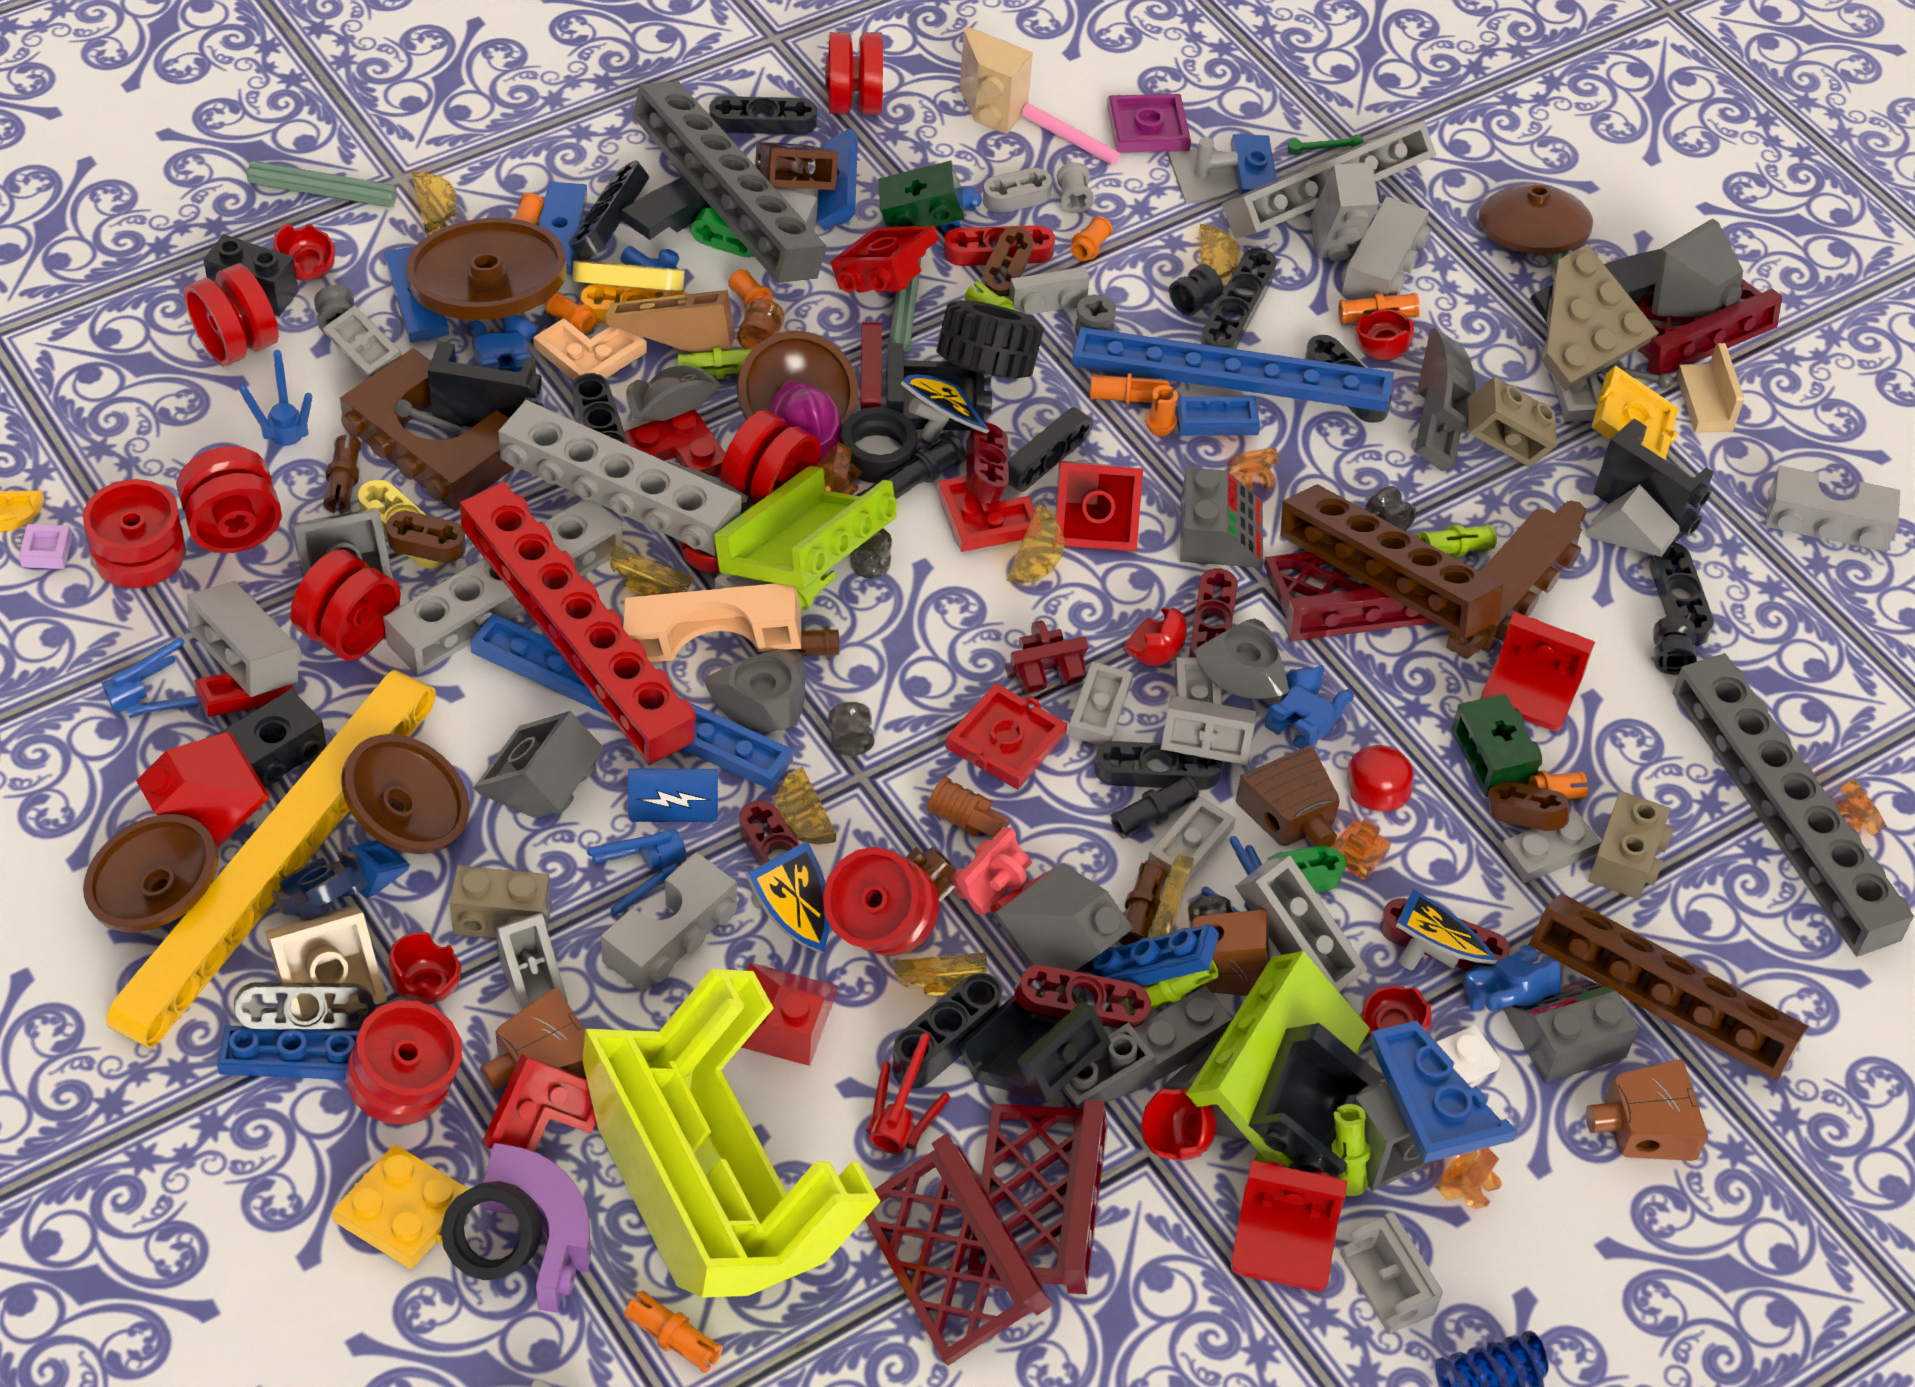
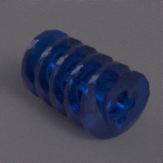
M1529 1330L1523 1332L1521 1337L1516 1335L1506 1337L1502 1343L1496 1340L1487 1343L1485 1348L1480 1346L1470 1348L1466 1354L1461 1351L1453 1353L1448 1360L1443 1357L1437 1358L1434 1363V1369L1439 1387H1525V1384L1528 1387H1544L1543 1378L1548 1373L1549 1363L1541 1339L1535 1332Z

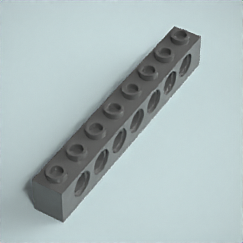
M679 81L640 84L633 118L777 283L818 279L821 264L825 258L826 244Z
M1726 653L1681 667L1672 694L1854 955L1858 957L1901 942L1914 918L1908 902L1897 893L1887 879L1883 867L1874 861L1862 844L1857 831L1846 822L1839 812L1834 799L1826 794L1814 777L1811 767L1803 762L1791 745L1788 735L1783 730H1780L1768 713L1765 703L1757 698L1747 684L1742 671L1734 666Z

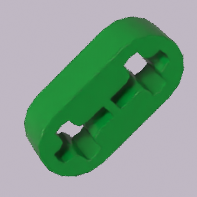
M704 208L699 212L692 223L691 231L700 243L738 256L754 257L712 208Z
M1315 846L1279 853L1270 858L1271 860L1290 855L1316 893L1336 888L1340 884L1346 869L1344 856L1336 849L1328 846Z

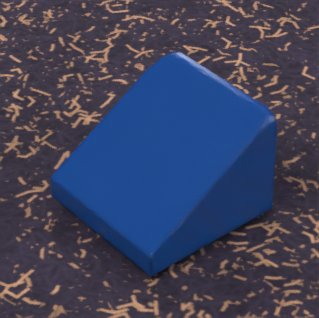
M378 840L350 846L347 851L356 852L365 869L363 876L367 885L359 891L365 898L377 894L408 871L410 864L393 848Z

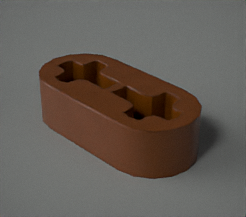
M1021 227L1006 229L1001 234L984 268L981 282L1000 297H1007L1009 295L1011 279L1021 277L1030 259L1034 242L1033 237L1026 229ZM1015 240L1022 242L1021 249L1016 251L1013 258L1009 257L1010 244H1013ZM1003 266L1007 268L1005 281L997 285L993 283L994 276L999 274Z
M407 511L396 513L387 521L386 533L388 544L398 553L443 563L454 562L465 553V533L456 522Z
M1501 782L1491 787L1488 791L1490 815L1499 821L1542 831L1558 830L1565 827L1569 822L1568 798L1560 792L1517 782Z

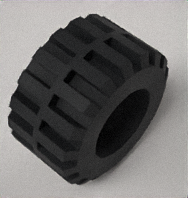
M954 301L947 304L936 352L948 362L978 373L1013 379L1029 377L1033 375L1044 327L1034 318L1009 308L978 301Z

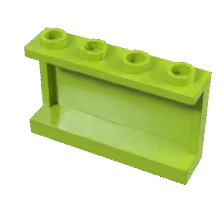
M808 466L714 534L719 572L804 589L897 518V501L894 497L892 481L882 480L862 496L826 491L823 468Z
M1304 951L1271 957L1186 1093L1197 1107L1217 1104L1258 1150L1253 1161H1274L1283 1164L1287 1168L1294 1162L1282 1152L1268 1147L1264 1142V1138L1248 1126L1286 1029L1320 1023L1357 1055L1361 1051L1360 1045L1370 1030L1367 1024Z

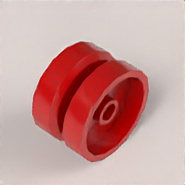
M829 32L828 56H825V91H828L829 114L848 115L852 109L853 91H858V108L861 114L881 115L883 99L882 32H863L859 38L858 56H853L852 37L849 32Z
M241 263L217 272L215 282L206 277L184 287L183 296L190 321L207 352L221 366H228L245 358L247 347L257 352L278 343V325L269 300L255 276Z
M768 410L757 411L744 422L729 444L722 462L720 480L748 496V499H751L752 504L755 505L808 466L817 467L821 450L819 439L798 426L789 427V423Z
M224 446L207 450L192 458L179 473L176 487L180 503L185 512L191 538L201 548L214 553H236L261 544L278 529L282 518L280 502L272 485L267 463L257 452L245 447Z
M123 480L100 489L88 500L82 514L87 542L89 543L93 567L102 579L119 587L142 588L154 586L170 578L181 567L186 555L185 540L177 501L167 488L148 480Z
M345 549L334 550L320 558L305 574L292 600L290 619L294 629L318 643L322 642L323 647L347 662L358 660L371 652L385 637L383 617L400 606L401 591L397 581L374 567L370 568L368 563Z
M878 847L855 850L840 860L828 876L823 894L825 917L834 933L853 946L887 957L907 954L923 944L935 928L940 909L938 889L929 873L914 861L894 851Z
M397 1000L380 1006L364 1019L346 1065V1086L354 1103L368 1116L387 1124L411 1125L429 1118L443 1105L462 1060L461 1038L453 1022L437 1008L419 1001Z

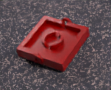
M995 683L946 737V749L1018 790L1066 735L1067 723L1041 709L1040 703L1034 697L1028 696L1026 699H1023ZM1030 703L1034 705L1032 709L1028 706Z

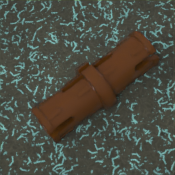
M346 435L338 436L335 439L333 460L326 469L328 486L323 505L331 513H335L337 500L341 501L339 514L350 510L352 489L358 483L359 469L357 468V462L362 445L358 438L351 435L348 448H344Z
M1147 860L1145 863H1141L1134 890L1127 894L1125 917L1133 929L1119 939L1123 946L1147 938L1153 918L1159 915L1162 905L1159 899L1160 893L1168 874L1167 868L1159 862Z

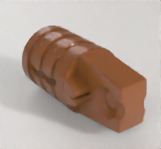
M946 776L936 785L926 808L928 813L936 814L939 818L947 820L954 826H959L961 830L975 837L978 836L980 831L995 837L1003 827H1008L1011 821L1006 816L990 808L993 801L979 793L975 794L968 788H963L962 785L952 782Z

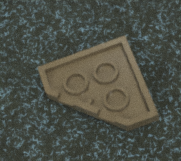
M1588 244L1559 259L1553 267V290L1548 306L1546 322L1548 331L1546 344L1543 347L1542 361L1565 391L1650 343L1651 339L1658 335L1659 332Z

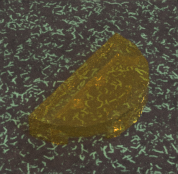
M412 172L413 185L425 234L438 231L443 228L445 221L457 213L456 191L449 181L439 175L428 172Z
M1200 224L1198 233L1200 264L1212 267L1221 279L1230 274L1232 275L1237 267L1240 252L1236 241L1227 232L1215 226Z
M1038 504L1034 510L1006 581L1019 584L1037 582L1050 574L1062 557L1065 542L1064 536L1061 535V530L1054 519V514L1041 504Z
M616 545L610 554V567L612 571L615 572L617 570L626 580L624 586L639 596L686 592L692 583L693 577Z
M803 767L789 773L775 796V807L782 815L795 838L801 842L808 841L818 845L836 842V831Z
M1181 854L1175 857L1150 930L1152 937L1155 938L1173 932L1188 886L1194 858Z
M987 952L895 960V975L901 984L908 987L909 983L924 987V993L933 996H945L971 974L987 972Z

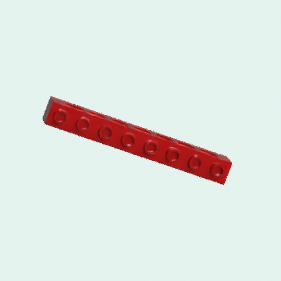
M503 481L460 502L462 531L648 766L693 743L696 714L691 704L686 699L680 700L672 690L666 673L660 668L655 669L647 659L646 651L641 642L636 638H630L623 629V624L618 614L613 609L608 610L601 602L594 584L588 579L584 581L576 571V566L569 553L565 550L560 551L553 542L552 535L543 522L538 523L530 514L529 507L523 496L519 493L514 494Z

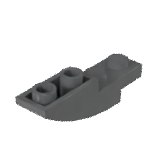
M1435 327L1429 332L1417 393L1425 398L1414 452L1440 470L1445 471L1454 467L1460 435L1469 430L1467 398L1476 392L1473 366L1464 347Z
M1204 985L1139 1026L1133 1028L1130 1023H1127L1110 1033L1108 1037L1111 1044L1068 1082L1062 1090L1077 1109L1084 1108L1085 1100H1103L1105 1103L1132 1093L1188 1064L1194 1059V1051L1225 1033L1233 1019L1207 986Z

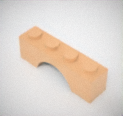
M776 583L625 598L623 629L631 639L636 638L641 642L646 651L647 659L651 663L673 661L679 650L687 642L702 634L715 631H729L743 635L754 644L758 653L801 649V606L796 587Z

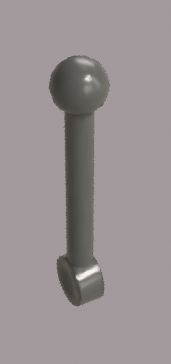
M1610 365L1596 374L1609 372L1615 365ZM1617 366L1633 378L1658 383L1662 388H1668L1673 383V377L1668 373L1656 375Z
M400 399L394 407L395 412L401 417L410 415L458 435L472 428L470 426L460 427L415 409L409 401Z

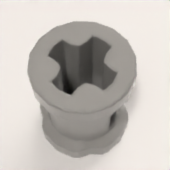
M1068 163L1057 172V182L1063 190L1060 200L1061 207L1069 213H1082L1093 205V192L1088 188V183L1091 179L1090 171L1082 163Z

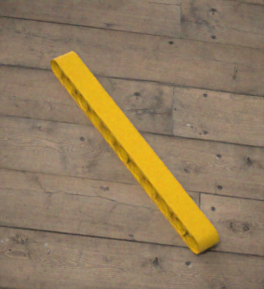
M397 670L390 671L212 882L199 902L186 913L118 994L107 1013L106 1025L108 1028L147 1048L156 1046L273 905L275 902L272 897L273 891L283 892L279 883L310 860L350 811L345 802L341 786L342 769L350 753L362 741L373 736L397 734L410 737L432 709L436 697L434 687Z

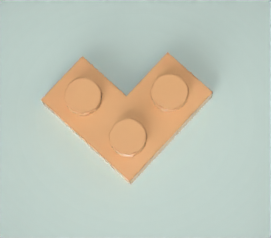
M564 318L533 337L534 349L573 381L585 373H596L608 378L647 353V341L639 335L610 326L589 339Z

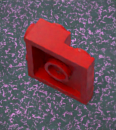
M935 226L872 228L830 261L839 289L848 293L855 290L858 293H864L871 290L876 292H884L885 290L887 292H898L909 286V281L921 272L918 259L926 254V250L939 240Z

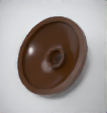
M1537 183L1515 185L1497 191L1482 203L1478 218L1481 230L1492 241L1506 248L1530 254H1555L1572 250L1586 242L1591 235L1593 227L1592 214L1581 200L1559 188Z
M786 331L774 334L761 341L752 349L740 369L737 381V397L745 420L757 411H769L774 395L789 381L813 384L828 393L840 412L842 425L851 414L855 413L858 402V383L854 369L846 355L835 344L820 335L806 331Z
M377 735L358 744L344 763L341 774V786L345 802L351 814L362 828L381 843L406 853L430 854L447 848L463 832L469 817V800L466 788L459 774L449 761L429 745L404 735Z
M177 814L152 816L127 826L101 847L87 869L83 893L88 909L101 924L121 932L152 930L177 920L199 902L215 877L219 856L214 838L207 828L197 820Z

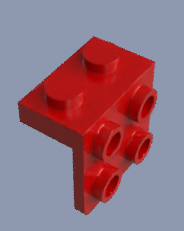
M1514 612L1507 628L1502 649L1480 699L1506 693L1514 709L1517 708L1521 712L1523 720L1551 731L1560 730L1586 672L1595 641Z
M1252 1160L1242 1199L1231 1260V1270L1240 1276L1314 1292L1324 1291L1329 1281L1337 1225L1345 1200L1348 1181L1334 1178L1325 1172L1310 1173L1287 1168L1283 1164L1274 1161L1258 1162Z

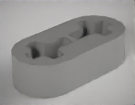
M1028 168L991 177L985 181L983 186V205L992 212L1005 213L1043 204L1050 199L1052 177L1047 171L1039 168Z

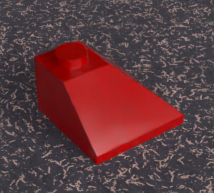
M1059 461L1054 545L1137 551L1143 468Z
M229 732L166 750L136 780L156 815L177 814L197 820L210 832L217 848L270 798L234 735Z
M749 962L746 971H754L773 1009L741 1048L810 1066L838 986Z

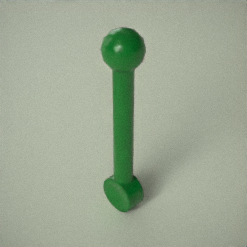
M1357 134L1353 135L1350 139L1304 143L1293 139L1288 142V152L1297 155L1302 150L1345 146L1355 147L1364 143V139Z

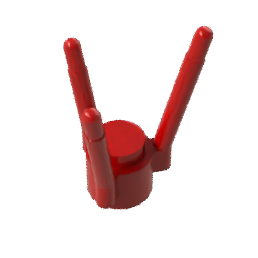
M923 1033L920 1036L894 1104H889L886 1109H884L891 1064L888 1061H884L881 1065L873 1113L866 1132L870 1134V1142L886 1153L902 1154L906 1147L915 1149L922 1133L950 1099L948 1093H943L916 1125L912 1121L914 1118L913 1113L904 1107L930 1039L928 1033Z

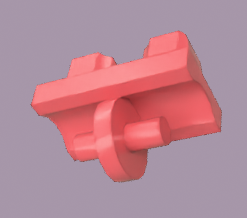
M1003 827L992 840H984L977 847L974 860L965 869H957L949 880L956 886L953 890L959 899L968 900L976 914L985 915L991 909L992 903L1001 898L1008 889L1017 890L1026 882L1027 875L1025 870L1032 864V861L1019 847L1013 828Z

